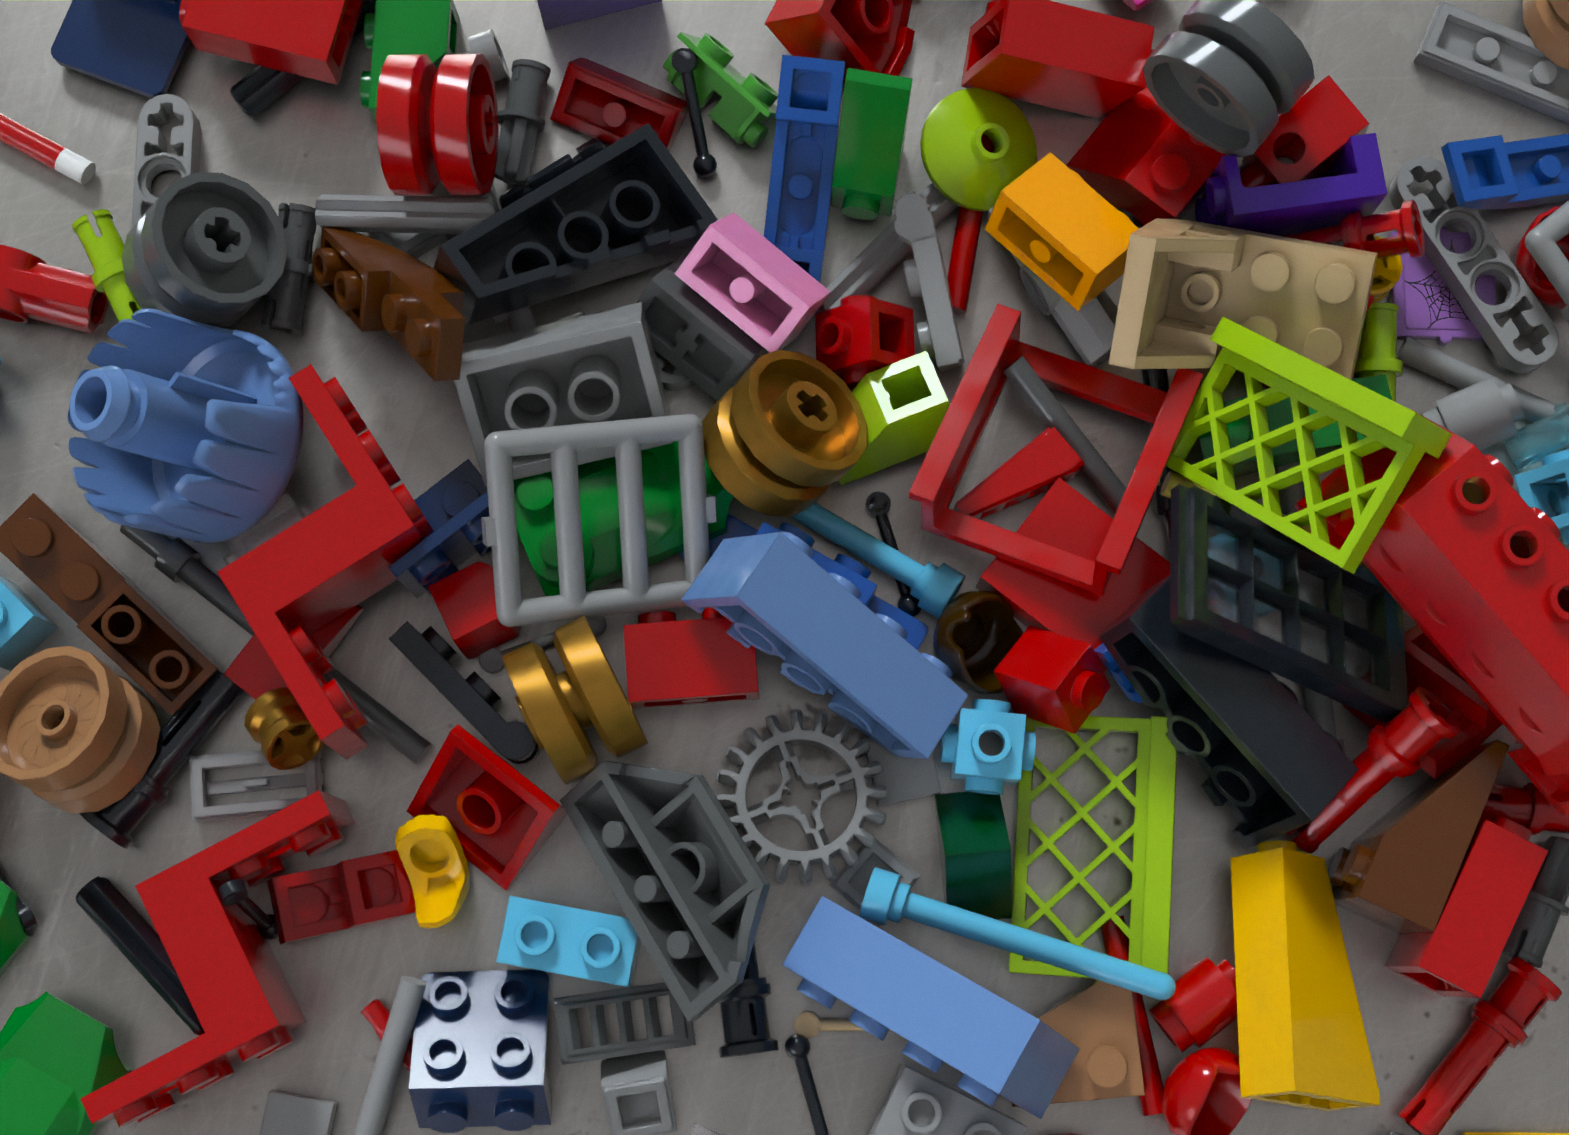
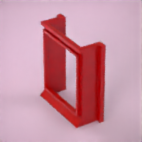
M997 303L909 490V498L921 503V529L1104 596L1111 574L1120 575L1201 385L1203 374L1187 368L1177 369L1168 392L1020 342L1021 311ZM1020 356L1026 359L1047 387L1154 424L1095 562L949 509L1008 380L1002 371Z

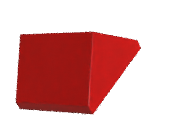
M458 724L449 732L406 811L414 818L418 815L430 814L448 818L461 843L466 859L506 891L517 880L568 815L561 804Z

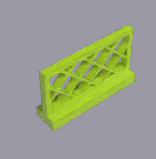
M1222 317L1210 340L1223 348L1195 396L1166 466L1354 574L1424 453L1438 459L1452 434L1420 414ZM1238 370L1244 373L1248 398L1224 408L1222 394L1233 374ZM1262 383L1271 388L1263 391ZM1290 397L1294 422L1269 432L1266 407ZM1308 407L1317 412L1309 415ZM1250 414L1254 439L1230 449L1227 424ZM1338 422L1342 448L1316 458L1312 432ZM1211 431L1214 456L1193 465L1184 461L1198 436ZM1356 432L1360 433L1366 438L1358 441ZM1297 439L1300 465L1276 474L1272 449ZM1383 448L1396 452L1383 477L1365 485L1361 457ZM1256 456L1260 481L1236 490L1233 465ZM1345 464L1349 491L1323 501L1319 474ZM1217 472L1218 480L1210 476V474ZM1303 481L1307 508L1282 517L1278 491ZM1259 498H1262V499H1263V505L1259 504L1258 502H1256V501H1254V500H1257V499H1259ZM1352 508L1355 525L1339 550L1330 544L1326 517ZM1310 524L1311 533L1301 527Z
M1088 716L1078 730L1098 732L1085 743L1077 733L1065 731L1079 749L1053 773H1050L1036 756L1032 771H1021V780L1018 782L1012 925L1029 930L1046 915L1070 943L1084 947L1082 944L1109 919H1112L1129 938L1128 962L1169 975L1177 750L1166 736L1168 732L1167 717L1151 716V719ZM1026 717L1025 731L1035 732L1036 728L1059 729ZM1111 732L1138 733L1137 759L1117 777L1092 751ZM1087 755L1109 779L1110 783L1084 807H1081L1060 784L1058 779ZM1035 766L1046 779L1033 790V771ZM1136 772V793L1134 797L1123 785V782ZM1053 785L1077 813L1048 838L1031 820L1032 803ZM1118 789L1135 808L1134 824L1113 842L1090 817L1089 813L1113 791ZM1083 819L1108 848L1079 873L1054 844ZM1032 830L1043 843L1029 855L1030 832ZM1132 836H1134L1133 863L1120 850V847ZM1050 850L1074 878L1045 903L1029 886L1028 872L1029 867ZM1112 854H1115L1132 872V888L1116 904L1110 907L1085 879ZM1080 884L1106 913L1076 938L1051 909ZM1028 894L1040 909L1026 920ZM1131 901L1129 928L1117 913ZM1010 952L1009 973L1090 978L1040 961L1024 960V956Z

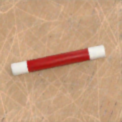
M0 113L1 142L82 185L87 184L92 179L96 169L95 163Z

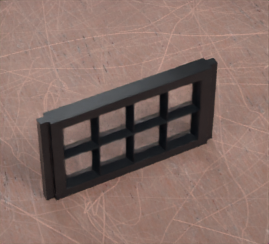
M1178 484L1171 490L1170 622L1177 625L1178 631L1385 723L1393 720L1408 706L1403 609L1368 568L1359 564L1353 574L1228 501L1196 486L1189 489Z

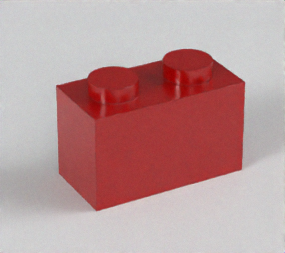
M712 607L703 610L701 613L702 619L676 621V613L671 611L639 614L637 616L638 624L623 625L628 702L634 710L759 700L756 647L751 645L749 648H745L726 634L732 622Z

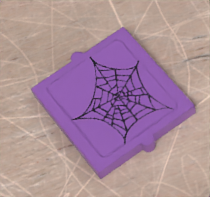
M1443 226L1441 228L1440 240L1448 251L1462 254L1470 250L1471 238L1468 232H1448L1446 227ZM1391 231L1388 237L1396 236L1398 231ZM1409 253L1401 254L1403 270L1399 281L1390 290V303L1399 306V313L1397 314V339L1404 340L1406 337H1409L1413 340H1436L1440 346L1447 345L1451 340L1484 341L1427 255L1424 253L1423 257L1413 259ZM1483 275L1477 277L1475 281V292L1482 302L1489 305H1496L1495 277Z

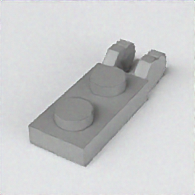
M907 191L905 195L900 194V198L895 200L896 204L892 207L894 209L892 215L896 217L894 224L897 235H899L900 240L912 247L914 259L903 262L911 298L923 296L927 320L916 323L922 352L927 351L929 358H936L937 367L941 371L963 367L962 364L965 363L936 223L932 216L933 211H930L931 206L930 204L927 205L928 200L923 199L922 194L918 195L915 191L913 193H908Z

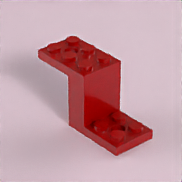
M310 364L289 377V380L356 486L217 571L320 740L348 760L369 746L359 731L361 727L368 724V721L348 690L343 691L335 679L328 681L325 675L335 668L316 638L309 635L398 580L389 567L434 531L403 483L391 489V486L401 481L370 430H367L366 424L336 377L323 383Z
M319 790L135 885L205 1033L80 1098L91 1123L115 1119L118 1126L122 1127L136 1120L138 1123L143 1122L174 1106L175 1102L171 1094L179 1090L182 1095L196 1088L198 1091L204 1090L235 1073L231 1065L232 1061L241 1058L242 1062H246L255 1057L260 1060L295 1042L290 1031L307 1023L277 958L268 940L261 936L257 923L236 904L224 905L219 896L218 888L222 884L234 879H241L243 882L247 881L249 887L260 885L286 870L282 863L283 860L303 851H306L308 857L315 856L342 842L344 837L341 830L356 823L345 800Z

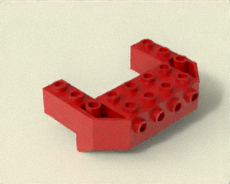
M1438 425L1452 434L1450 440L1438 459L1424 453L1363 557L1362 562L1515 737L1517 745L1507 754L1561 816L1569 814V551L1559 541L1561 535L1554 521L1542 510L1536 507L1530 508L1512 488L1514 481L1510 472L1497 458L1489 454L1483 455L1474 444ZM1383 448L1361 457L1365 485L1383 477L1396 452ZM1345 464L1339 466L1320 483L1323 501L1349 491ZM1305 496L1294 505L1297 511L1307 508ZM1352 508L1326 517L1330 544L1339 550L1355 525Z

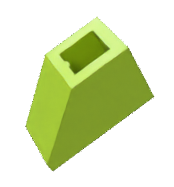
M927 351L866 374L852 390L853 395L860 403L868 427L867 448L859 461L839 479L841 486L928 452L949 408V401Z

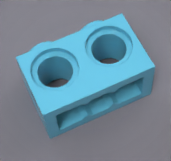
M510 896L496 962L633 987L641 940L628 918Z

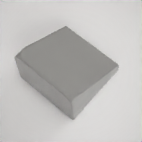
M663 1050L602 1060L601 1089L611 1135H655L677 1131L667 1059Z

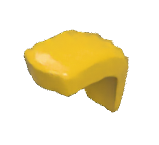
M433 814L418 815L399 827L396 832L395 845L411 883L419 927L438 928L453 920L462 907L470 889L469 867L461 843L448 818Z

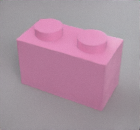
M734 212L709 225L675 272L677 277L769 353L781 350L794 341L831 293Z

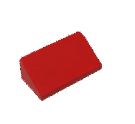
M580 57L568 63L550 119L590 137L598 138L609 145L649 123L670 152L687 116L688 106L687 101L589 59Z

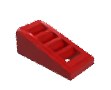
M1048 427L957 501L953 510L981 520L1048 491L1058 478L1064 482L1071 481L1073 477L1080 473L1085 464L1056 428L1050 429Z

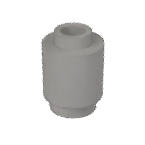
M1493 376L1436 400L1437 407L1422 413L1429 420L1474 444L1479 450L1518 435L1514 422L1525 418L1511 383L1498 387Z

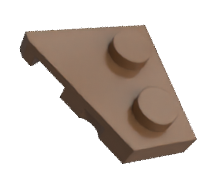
M1097 980L1077 994L1074 992L1053 1005L1050 1011L1038 1018L1080 1048L1050 1104L1145 1095L1132 991ZM1012 1103V1107H1019L1016 1104Z

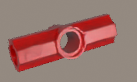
M0 245L1 319L17 323H27L29 318L94 334L97 327L104 322L109 301L105 292L96 290L91 280L92 275L47 265L44 260L31 253L10 246Z

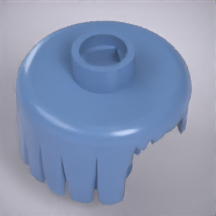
M152 308L140 309L131 316L133 320L123 319L107 332L109 338L127 347L106 342L96 344L87 359L90 363L100 368L81 371L73 388L68 410V422L73 429L82 432L86 438H70L69 452L74 459L87 466L94 467H74L73 475L79 488L88 492L84 493L88 504L95 511L103 514L105 518L116 524L194 542L212 543L229 540L249 530L269 513L283 494L294 471L303 434L302 399L289 380V377L294 375L282 353L258 335L238 329L228 330Z

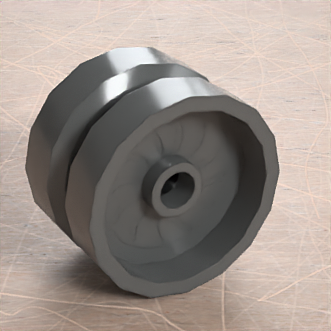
M1197 0L1183 16L1178 27L1179 31L1167 35L1147 58L1143 67L1146 85L1166 114L1197 141L1223 154H1236L1239 158L1253 155L1273 132L1279 122L1278 115L1288 113L1315 79L1313 62L1303 43L1283 20L1255 0Z
M195 172L173 181L127 234L121 258L126 284L142 309L152 308L224 329L235 324L248 312L252 305L259 302L270 291L283 274L288 249L282 222L270 202L246 182L223 173Z

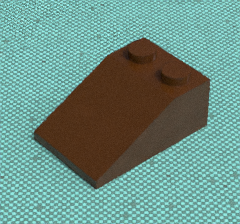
M1495 740L1478 746L1438 778L1434 779L1430 776L1353 840L1349 849L1341 847L1328 870L1330 883L1333 885L1332 892L1335 905L1398 934L1434 932L1510 745Z

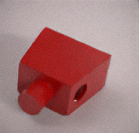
M1328 75L1303 95L1288 113L1278 116L1279 122L1273 132L1253 155L1243 157L1242 164L1244 169L1240 172L1241 183L1244 187L1251 188L1323 178L1350 136L1365 134L1370 123ZM1285 157L1290 159L1294 163L1284 164L1279 162L1276 158Z

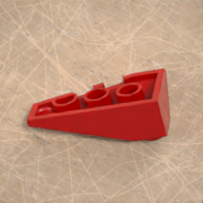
M777 0L764 23L792 56L844 61L843 84H845L847 68L899 76L912 50L915 31L907 27L913 0Z

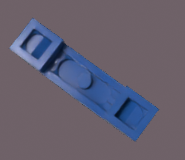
M782 55L764 237L821 283L845 62Z
M1569 134L1504 143L1502 135L1449 142L1441 147L1458 207L1469 209H1509L1569 200Z

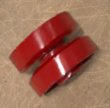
M427 54L388 55L381 69L376 107L378 149L382 171L388 188L395 196L429 195L434 193L441 180L451 195H485L489 193L494 181L497 165L499 130L495 84L489 62L484 54H447L443 57L438 69H436Z

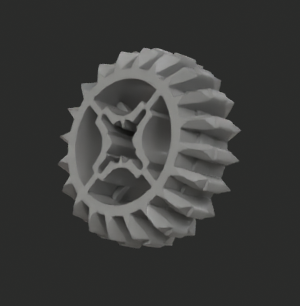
M793 709L790 716L792 729L782 732L778 718L774 714L768 715L765 720L771 735L770 737L762 740L755 729L747 727L743 731V736L746 742L753 748L751 752L747 755L734 746H729L726 756L732 762L739 765L740 768L738 773L729 770L717 771L716 780L723 785L733 786L734 791L733 794H720L716 797L724 809L734 808L736 816L730 817V820L736 830L741 828L744 836L741 838L748 849L753 845L759 851L754 859L760 869H764L769 858L778 862L774 872L775 882L783 884L788 875V866L793 865L800 866L799 879L801 885L810 886L812 883L811 865L820 863L824 876L828 881H832L838 876L832 858L840 854L848 866L855 868L859 865L860 859L849 847L851 843L856 840L864 847L870 849L874 848L877 843V839L871 833L862 829L865 821L874 825H884L886 822L887 814L880 810L869 808V800L888 798L889 788L882 785L869 787L867 779L883 772L884 766L881 761H873L864 766L860 764L858 759L865 755L871 747L868 739L859 740L851 749L843 744L852 729V725L846 721L838 726L834 736H830L824 733L828 722V714L819 711L817 713L814 730L802 729V711L800 709ZM803 745L824 750L840 761L845 770L821 776L810 774L802 768L792 746ZM774 753L782 777L781 785L776 793L762 799V802L747 808V791L750 780L757 767ZM788 767L793 769L797 781H801L805 789L816 787L819 790L832 785V787L820 791V801L812 800L811 804L815 807V810L811 811V818L815 829L810 827L806 815L801 814L797 806L786 808L783 805L769 810L772 807L783 804V794L791 795V790L787 788L791 784ZM854 788L855 810L853 818L845 831L837 839L829 843L821 819V809L833 797ZM784 818L793 820L802 829L811 850L793 851L779 847L767 840L755 826L767 821L772 822Z

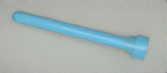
M817 503L791 517L912 588L910 595L919 600L918 607L938 619L950 601L957 596L966 578V575L945 563L938 567L928 562L923 566Z
M875 867L870 877L860 911V918L885 926L888 920L900 923L903 917L1158 1000H1167L1175 993V981L1166 973L910 892L911 885L900 882L901 875Z

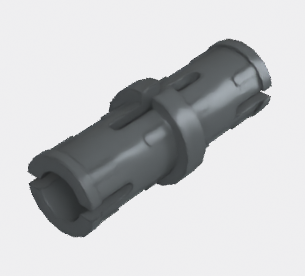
M286 203L279 204L278 217L284 227L288 252L282 276L267 293L261 327L264 329L285 334L302 333L303 310L308 281L314 280L311 260L317 226L315 221L316 208L296 203H290V205Z

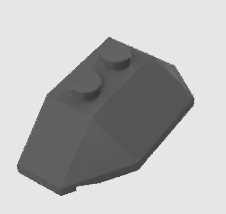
M603 761L559 801L688 1022L696 1021L743 982L770 883L703 775Z

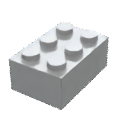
M642 302L464 343L460 380H454L485 487L487 486L484 441L492 432L671 415ZM673 441L641 444V450L670 444ZM615 447L577 451L578 465L615 457ZM550 453L512 457L513 480L552 471Z

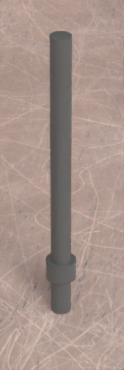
M121 525L120 532L156 560L155 568L174 583L185 582L252 636L255 634L222 579L198 561L200 553L181 538L172 540L164 534ZM336 668L325 675L328 681L335 679L343 691L348 690L368 721L367 727L414 764L419 763L432 746L430 742Z

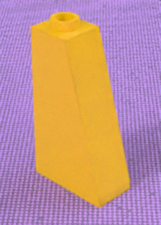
M1283 840L1262 842L1257 844L1256 853L1230 858L1241 1097L1322 1111L1380 1106V1091L1325 858L1297 851L1296 843Z

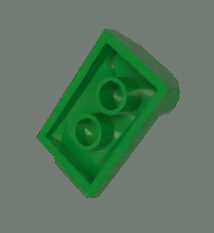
M678 441L641 450L648 566L684 551ZM615 457L578 465L586 592L593 591L623 578ZM705 457L707 494L715 496L717 522L708 523L709 540L727 533L726 520L733 495L723 488L708 466ZM552 471L513 480L517 531L545 596L560 595Z
M47 991L31 1003L15 1007L0 1032V1135H95L102 1121L91 1123L80 1098L132 1071L123 1066L117 1054L113 1029Z

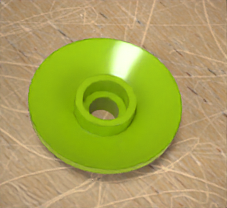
M967 88L956 91L942 99L931 110L925 120L920 146L922 161L927 175L943 196L960 207L974 211H989V209L995 206L1001 190L1037 163V145L1031 125L1022 111L1001 94L980 88ZM982 134L988 136L992 141L995 153L988 152L981 143Z

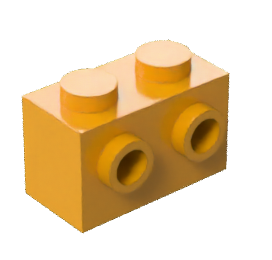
M1051 152L1001 190L985 227V230L1077 311H1080L1124 274L1130 234L1139 229L1131 222L1128 216L1113 207L1091 188L1077 172L1069 169Z

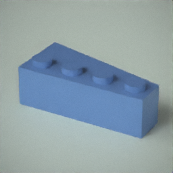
M782 531L723 539L681 601L699 614L703 612L705 607H712L732 622L726 634L745 648L753 645L765 653L778 655L784 660L781 664L782 669L780 673L799 687L802 686L820 695L829 692L833 695L828 703L829 709L895 757L928 759L968 697V694L951 680L953 675L951 669L936 657L920 653L905 640L907 632L899 623L886 615L875 614L859 600L861 593L853 583L838 574L827 573L811 559L814 555L813 550L799 537Z
M824 896L820 898L782 964L803 977L797 987L798 991L830 1010L836 999H840L855 1008L848 1021L882 1041L889 1030H892L908 1040L902 1053L935 1073H938L943 1062L949 1064L963 1073L957 1086L992 1107L999 1095L1041 1119L1080 1050L1079 1047L1038 1018Z

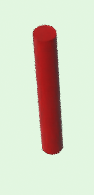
M1124 915L1119 916L1121 920L1125 923ZM1109 919L1100 928L1106 955L1128 961L1129 938L1112 919ZM1133 992L1145 1095L1139 1096L1143 1116L1163 1113L1161 1104L1164 1086L1143 996Z

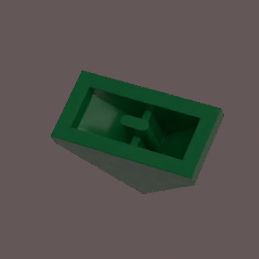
M967 791L934 794L944 903L996 920L1012 918L1011 846L1000 795L979 794Z

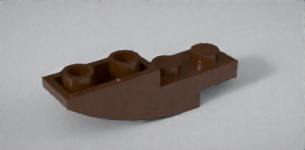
M322 226L321 248L315 249L312 261L316 283L322 287L362 332L386 330L435 382L460 380L465 317L462 316L464 291L431 266L397 248L341 227Z
M33 493L0 526V552L78 624L77 628L171 716H174L219 670L213 661L91 541L86 540L39 495Z

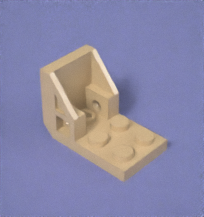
M1156 218L1130 234L1109 364L1130 369L1211 368L1223 347L1211 341L1210 338L1222 317H1225L1352 380L1378 253L1191 220Z

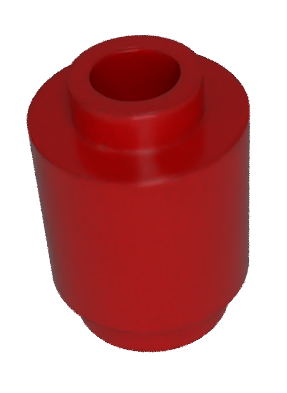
M1205 957L1175 980L1176 990L1171 998L1159 1000L1160 1002L1148 1010L1153 1020L1179 1052L1183 1053L1193 1044L1200 1048L1237 1019L1235 968L1226 959L1215 965L1208 957Z

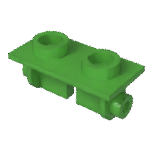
M680 32L677 38L698 57V64L693 73L700 108H703L713 94L717 92L722 98L708 116L733 137L739 145L746 142L752 148L756 147L768 133V128L763 125L764 121L767 118H776L777 106L774 102L777 100L778 94L765 81L753 73H750L747 78L743 77L729 64L734 58L733 53L710 34L705 33L700 38ZM672 52L664 62L663 68L669 73L668 81L685 94L682 75L672 65L674 53Z

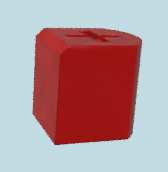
M478 561L428 586L453 641L466 659L476 658L486 651L519 636L521 626L506 627L497 619L492 566Z

